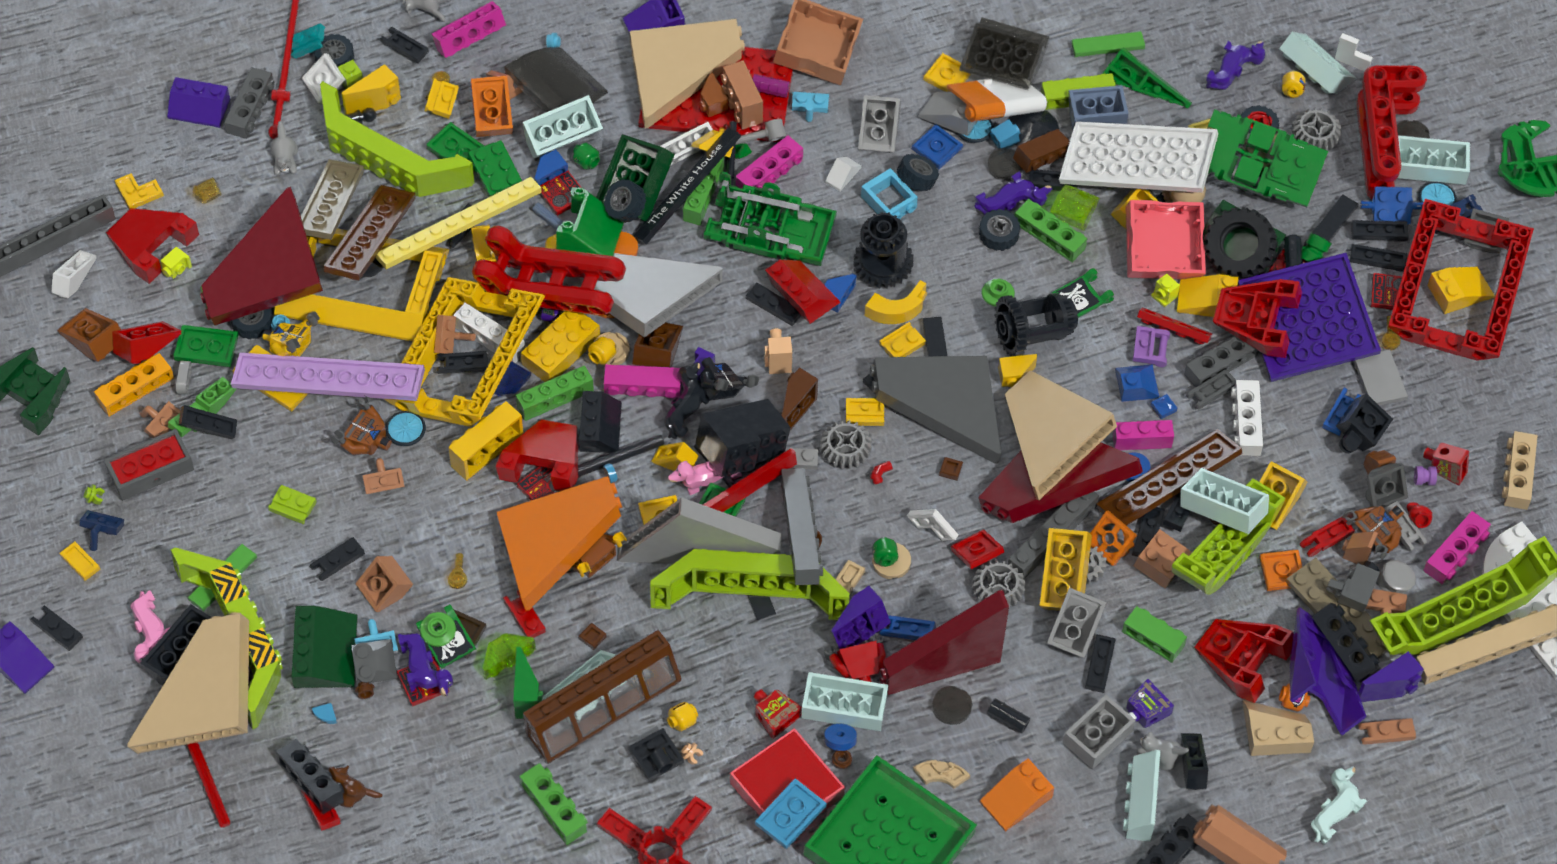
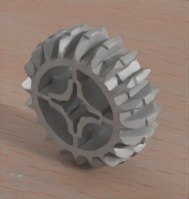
M1315 107L1311 111L1308 108L1306 112L1301 111L1295 118L1292 125V134L1295 135L1294 139L1308 142V145L1311 144L1324 150H1332L1340 139L1341 125H1339V120L1335 119V115H1330L1329 111L1324 112L1323 108L1319 111Z
M850 419L847 423L841 420L840 424L834 422L833 427L828 426L827 430L822 433L820 450L823 452V457L827 458L828 464L834 462V467L841 465L843 470L845 466L851 469L852 465H855L858 468L859 462L864 464L866 458L870 456L872 439L869 437V432L865 431L864 426L858 427L857 422L851 424ZM833 440L836 442L835 449L831 445ZM857 440L861 444V447L859 449L856 447L855 444Z
M996 559L995 564L988 561L987 566L982 564L980 569H977L972 584L974 596L978 597L980 602L995 592L1003 590L1009 608L1011 605L1015 606L1017 601L1022 599V595L1025 592L1023 573H1018L1017 568L1013 569L1012 563L1006 565L1005 560L999 563ZM986 579L989 581V587L987 589L984 587L983 582ZM1009 582H1012L1014 585L1012 591L1009 589Z

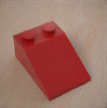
M161 321L112 331L113 353L129 361L131 364L141 363L142 360L151 358L181 335V330Z

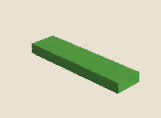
M1142 31L1072 39L1071 42L1075 57L1116 53L1123 47L1127 51L1145 49Z
M241 544L225 561L230 562L233 568H237L241 574L257 558V554ZM199 586L188 597V600L204 612L216 598L211 589Z

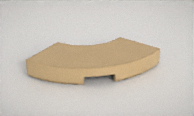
M930 760L913 767L914 772L925 785L931 782H943L955 789L970 779V774L966 770L952 762Z

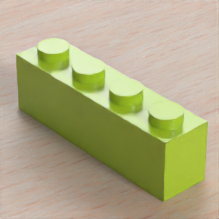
M1113 74L1042 82L1041 93L1047 101L1045 110L1069 107V90L1116 86Z

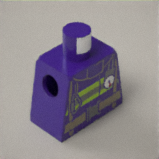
M1147 679L1129 698L1126 709L1136 722L1138 721L1142 727L1147 728L1170 716L1174 705Z

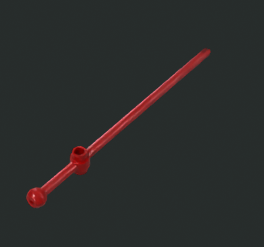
M292 0L278 90H272L271 100L276 101L273 126L268 130V134L272 139L278 137L277 128L278 122L281 121L284 102H290L291 91H286L299 0Z

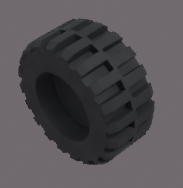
M1234 207L1231 208V211L1227 212L1225 210L1221 212L1222 215L1220 217L1216 216L1213 219L1214 223L1212 225L1209 224L1207 228L1208 233L1204 238L1206 242L1204 248L1210 263L1220 274L1238 277L1239 280L1256 276L1259 273H1265V269L1267 267L1270 268L1273 264L1271 261L1273 258H1276V248H1278L1277 236L1270 222L1263 214L1261 215L1254 209L1249 210L1248 207H1242V209ZM1246 227L1256 233L1258 247L1251 257L1245 260H1233L1225 253L1224 241L1231 231Z

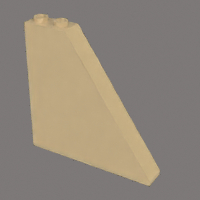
M736 19L630 31V44L645 128L652 126L704 87L710 73L717 77L723 72V66L736 63L742 58V51L745 50L744 40H740L742 30L741 26L737 25Z
M1031 370L1005 393L1031 484L1038 500L1117 427L1113 413Z
M233 612L227 616H213L211 619L203 620L129 740L128 747L138 754L248 733L249 620L241 613Z

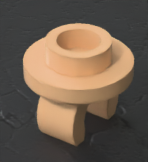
M695 742L686 744L681 750L684 760L687 759L692 765L697 764V760L693 757L694 753L699 757L703 755L700 749H696L697 744Z

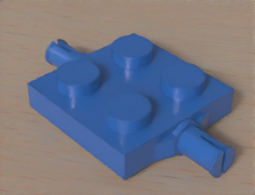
M1374 187L1372 201H1361L1360 204L1368 205H1360V208L1371 209L1373 221H1407V224H1411L1412 211L1422 210L1420 206H1423L1424 202H1413L1412 187Z

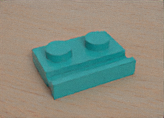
M319 23L294 34L292 43L293 53H291V56L297 59L322 48L321 42L324 39L325 26Z

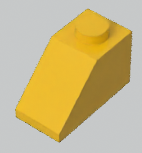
M720 128L719 131L711 130L694 141L691 147L708 151L726 129ZM733 147L726 153V157H731Z
M1037 354L999 358L998 371L1001 386L1013 387L1030 370L1033 371L1036 367Z
M685 442L659 446L651 462L675 471L677 466L683 461H687L692 467L695 466L699 455Z

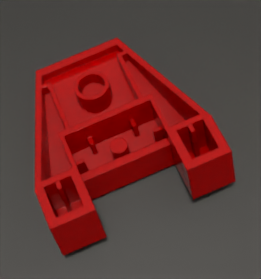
M131 208L106 234L135 275L150 284L162 272L159 259L153 256L152 253L169 236L187 247L199 236L197 223L183 213Z
M1278 279L1222 288L1213 323L1267 356L1286 358L1290 342L1287 331L1274 329L1279 307L1298 309L1302 296L1300 282Z
M543 419L538 421L501 451L496 464L499 480L518 483L525 464L553 468L550 477L554 490L563 491L575 487L578 479L577 425Z
M1215 619L1194 648L1238 697L1255 703L1265 690L1262 676L1256 671L1269 654L1287 660L1292 652L1294 633L1291 630L1274 624Z

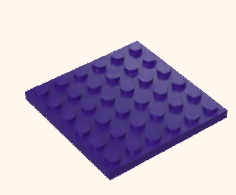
M1347 253L1238 280V286L1278 279L1300 282L1302 296L1298 309L1279 307L1274 329L1287 331L1290 342L1286 358L1267 356L1261 352L1271 382L1381 353Z

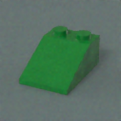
M516 647L513 703L515 719H524L523 713L543 701V691H539V683L521 647Z

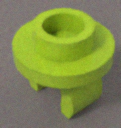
M94 484L87 487L84 492L86 503L92 501L94 504H101L103 499L98 498L96 494L102 496L105 490L102 488L96 489Z

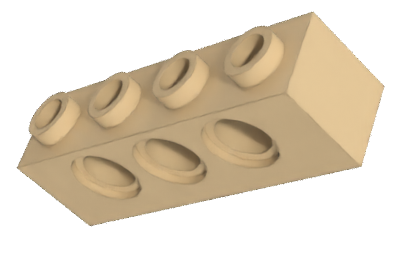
M1514 431L1512 438H1508L1507 449H1510V452L1506 455L1505 460L1508 470H1505L1503 481L1506 482V487L1504 486L1502 490V498H1505L1504 506L1525 510L1529 507L1532 497L1537 435Z

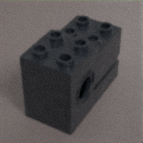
M764 399L701 414L695 443L717 473L724 477L753 470L756 463L775 459L784 453L791 427L770 400Z

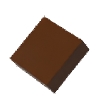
M944 457L939 476L958 481L963 462Z
M591 622L578 637L580 641L592 650H595L607 637V634Z

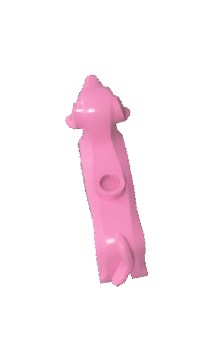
M683 461L668 476L671 482L682 481L688 487L690 495L700 492V486H708L710 483L723 478L709 461L693 467L687 461ZM742 473L731 475L733 480L742 477Z
M151 590L146 594L140 591V597L130 606L136 620L134 622L135 628L138 633L142 632L145 637V641L137 645L134 650V658L139 664L170 629L169 627L164 630L162 621L152 611L155 609L153 603L155 598Z

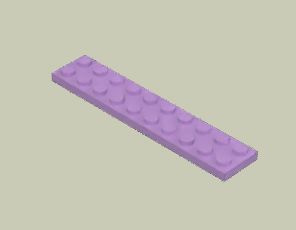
M240 353L231 385L232 388L353 397L367 396L369 398L417 401L425 368L424 365Z

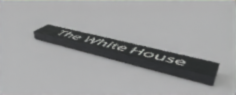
M730 128L724 131L633 235L637 241L645 245L649 243L740 139L741 135L739 132Z

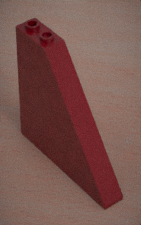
M291 187L285 189L201 285L203 293H200L203 304L206 303L208 308L205 309L207 319L212 320L214 326L323 291L296 198Z
M1100 442L1051 490L1038 500L1036 499L1021 450L983 491L978 499L981 509L985 513L997 516L1000 520L1015 523L1141 474L1143 470L1138 457Z
M1003 590L995 592L884 659L883 666L880 669L882 677L879 680L880 684L888 685L887 694L891 695L1001 663L1009 613V604Z

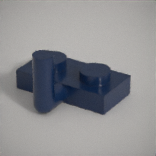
M87 510L80 519V526L91 530L90 550L96 551L98 549V533L100 531L109 535H117L124 526V519Z

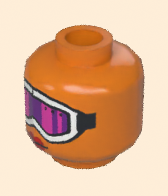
M1289 683L1282 687L1279 701H1281L1284 708L1299 712L1303 707L1309 705L1310 696L1306 692L1292 703L1290 701Z

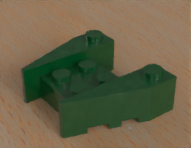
M32 347L0 366V401L6 395H9L26 406L20 414L23 426L39 436L51 423L54 417L53 413L60 404V398L63 391H66L70 378L65 367L54 376L36 364L39 361L35 348Z

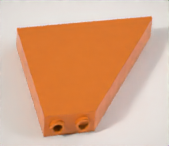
M608 476L496 512L526 611L530 610L621 517L619 508H622L619 496H614L618 492L615 483H610Z

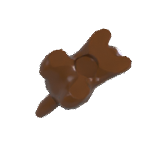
M349 765L340 768L329 767L333 780L336 783L339 782L344 789V802L340 804L341 806L351 808L355 803L362 800L365 795L373 798L383 797L382 793L365 788L363 783L348 774Z

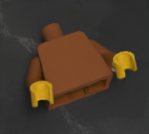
M617 532L614 535L603 534L572 566V569L580 573L581 577L585 576L584 573L588 578L592 577L616 556L615 545L619 548L622 547L621 541H627L625 535L622 532Z

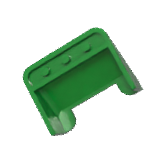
M572 187L571 212L577 213L578 216L575 224L571 221H564L558 226L556 231V249L614 256L624 223L609 216L605 210L604 203L587 190Z

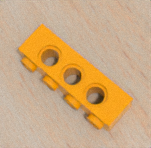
M158 353L145 362L132 367L126 373L118 375L109 383L101 385L94 391L98 404L110 417L174 379L172 368L162 355Z

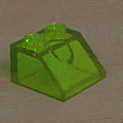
M1066 184L1058 193L1050 213H1053L1062 222L1085 231L1100 198Z

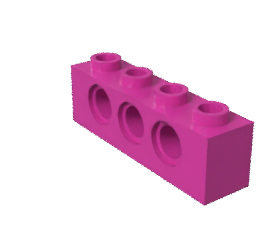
M491 1L432 33V37L437 51L447 58L461 49L469 47L474 42L484 39L485 36L500 30V28L506 26L501 8Z
M789 135L736 175L735 186L743 189L744 185L762 189L764 183L774 184L780 176L787 174L790 168L798 165L803 160V147Z
M1471 511L1429 558L1423 571L1440 584H1443L1447 579L1450 581L1457 571L1455 570L1457 567L1462 568L1468 560L1467 556L1469 554L1473 555L1477 551L1480 541L1485 542L1489 537L1490 532L1488 531L1491 524Z

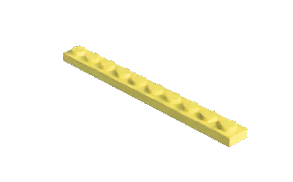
M529 177L379 251L376 259L385 269L391 268L540 194L541 187L532 177Z

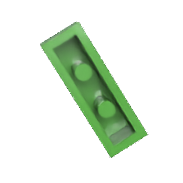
M1138 606L1135 607L1126 619L1122 629V633L1173 663L1184 648L1187 636L1182 631L1170 627L1164 620L1157 619L1149 611Z

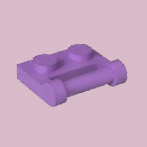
M1137 326L1133 361L1165 367L1167 365V340L1170 338V332L1163 329ZM1155 337L1160 339L1158 356L1153 355Z

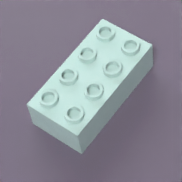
M1398 136L1401 157V171L1398 178L1466 185L1470 173V142Z
M1201 468L1181 488V507L1249 534L1268 514L1269 495Z
M809 672L801 718L881 731L888 685Z

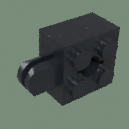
M1368 394L1354 399L1336 425L1344 434L1339 442V447L1344 453L1350 454L1358 448L1361 451H1365L1376 446L1393 421V418Z

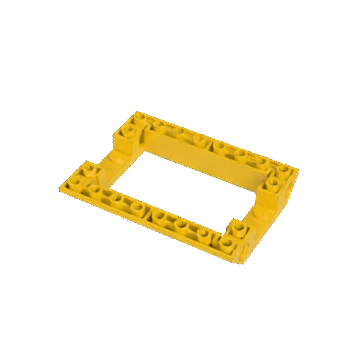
M337 228L332 240L307 236L313 258L316 252L317 240L318 243L338 246L349 230ZM388 238L381 250L401 240ZM433 246L408 259L421 263L405 312L312 294L275 306L274 316L281 314L290 319L304 321L309 313L315 311L320 317L317 324L413 342L430 311L429 301L435 282L440 281L449 249Z
M448 277L401 363L424 365L425 371L421 383L422 386L436 360V355L439 354L434 353L438 315L453 316L464 303L478 311L514 317L471 397L472 400L458 395H454L451 402L429 398L421 387L417 401L384 400L402 411H409L421 417L469 427L473 426L481 419L545 298L544 294L511 289L508 296L485 292L478 282Z

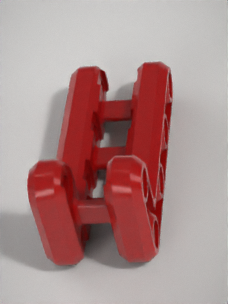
M1374 65L1364 71L1362 79L1363 89L1358 93L1356 106L1366 193L1371 200L1374 196V187H1395L1394 180L1400 175L1401 157L1395 114H1412L1419 108L1421 98L1417 92L1425 87L1427 75L1418 66Z
M502 226L489 228L485 236L487 246L498 257L497 261L491 262L480 259L475 262L472 269L474 279L486 292L508 296L511 289L544 294L545 298L539 308L599 316L610 313L614 301L609 293L594 290L597 281L618 282L623 279L626 272V266L619 258L524 245L509 229ZM506 266L520 269L517 279L507 275L505 272ZM533 272L551 273L549 283L531 282ZM565 276L583 277L581 287L562 286Z

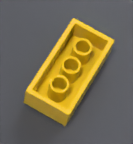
M564 311L521 352L522 365L544 382L561 376L588 350V347L600 335V325L584 313Z
M507 401L502 405L496 406L493 412L488 416L482 417L477 425L467 429L462 437L452 441L448 447L451 467L466 481L523 434L522 415Z
M1049 528L1040 607L1043 609L1060 611L1069 587L1085 594L1092 535L1088 531Z

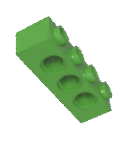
M724 157L687 198L683 207V221L701 226L718 185L719 175L724 170Z
M1028 199L1015 212V217L1018 218L1021 229L1073 263L1086 249L1087 238L1081 232H1077L1069 224L1056 218L1053 213L1041 208L1038 203Z
M584 365L516 394L517 408L523 419L527 421L582 397L583 391H594L593 379Z
M539 763L520 775V784L564 843L568 845L587 832V819L582 813L579 814L575 810L576 806L573 800L566 798L563 794L562 786L553 781L550 770L547 767L543 768ZM540 786H547V787H548V788L545 789V790L539 789ZM552 801L560 802L557 805L550 804ZM564 816L571 817L569 820H563L562 818Z

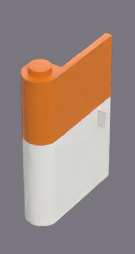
M1018 74L947 85L948 90L967 104L965 117L970 122L1044 111L1047 106L1045 96Z

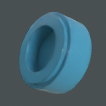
M610 463L603 465L605 476L609 477L610 483L617 481L618 478L613 465Z

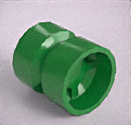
M1310 233L1306 240L1307 246L1302 248V258L1308 262L1325 258L1323 254L1329 251L1332 243L1316 234Z

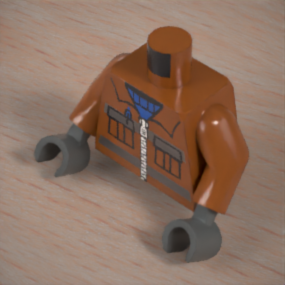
M362 397L365 403L358 399L356 401L357 406L364 407L365 409L360 410L345 433L342 430H336L334 434L339 438L333 436L331 441L334 444L341 443L340 446L352 455H372L378 447L388 450L392 441L386 438V428L383 419L372 405H369V397Z
M1397 505L1389 512L1382 506H1373L1354 512L1347 510L1342 518H1350L1346 522L1347 525H1351L1355 520V524L1362 532H1377L1374 554L1381 552L1380 559H1384L1386 553L1391 552L1399 545L1402 528L1396 521L1405 513Z

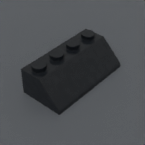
M190 604L140 662V665L163 686L203 620L211 619L212 617Z

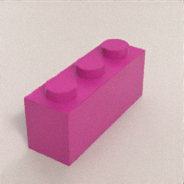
M1172 420L1116 422L1117 427L1113 430L1112 434L1114 448L1116 449L1172 448L1174 440Z

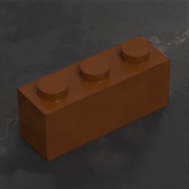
M1056 129L1018 145L1013 159L1026 173L1037 170L1043 165L1051 164L1060 158H1065L1070 141L1059 129Z

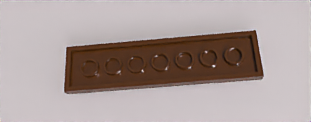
M380 185L325 263L324 272L359 281L414 202L415 193Z
M1216 429L1096 503L1097 509L1102 514L1105 511H1110L1127 526L1180 493L1181 488L1201 468L1214 472L1243 454L1242 448L1219 429Z

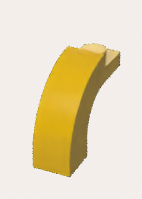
M489 224L471 227L476 261L480 259L491 262L497 261L495 254L485 242L486 233L490 228Z
M920 280L912 292L900 300H889L874 293L865 305L864 316L883 324H900L915 318L922 311L923 301L927 296V283Z

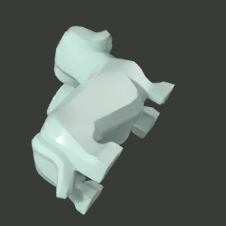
M1350 767L1346 770L1339 768L1331 775V782L1337 789V796L1332 801L1330 799L1325 801L1321 806L1323 810L1311 822V827L1317 834L1316 842L1321 840L1324 845L1336 832L1334 829H1330V827L1345 819L1351 811L1356 814L1367 802L1366 799L1359 798L1357 787L1350 782V778L1355 773V767Z

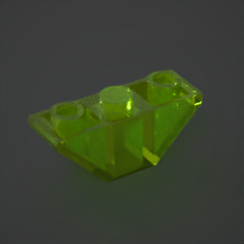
M505 633L488 643L482 668L485 680L490 677H496L503 669L515 665L516 647H521L525 657L530 656L536 650L534 638Z

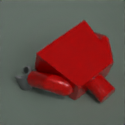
M872 636L871 642L839 649L837 654L835 647L831 646L832 652L828 653L824 649V655L844 678L872 682L870 676L879 673L883 666V660L886 658L883 645L884 637L880 636V641H876L874 636Z

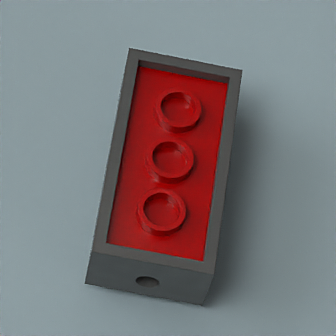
M177 429L104 459L107 471L122 501L194 470L192 459Z

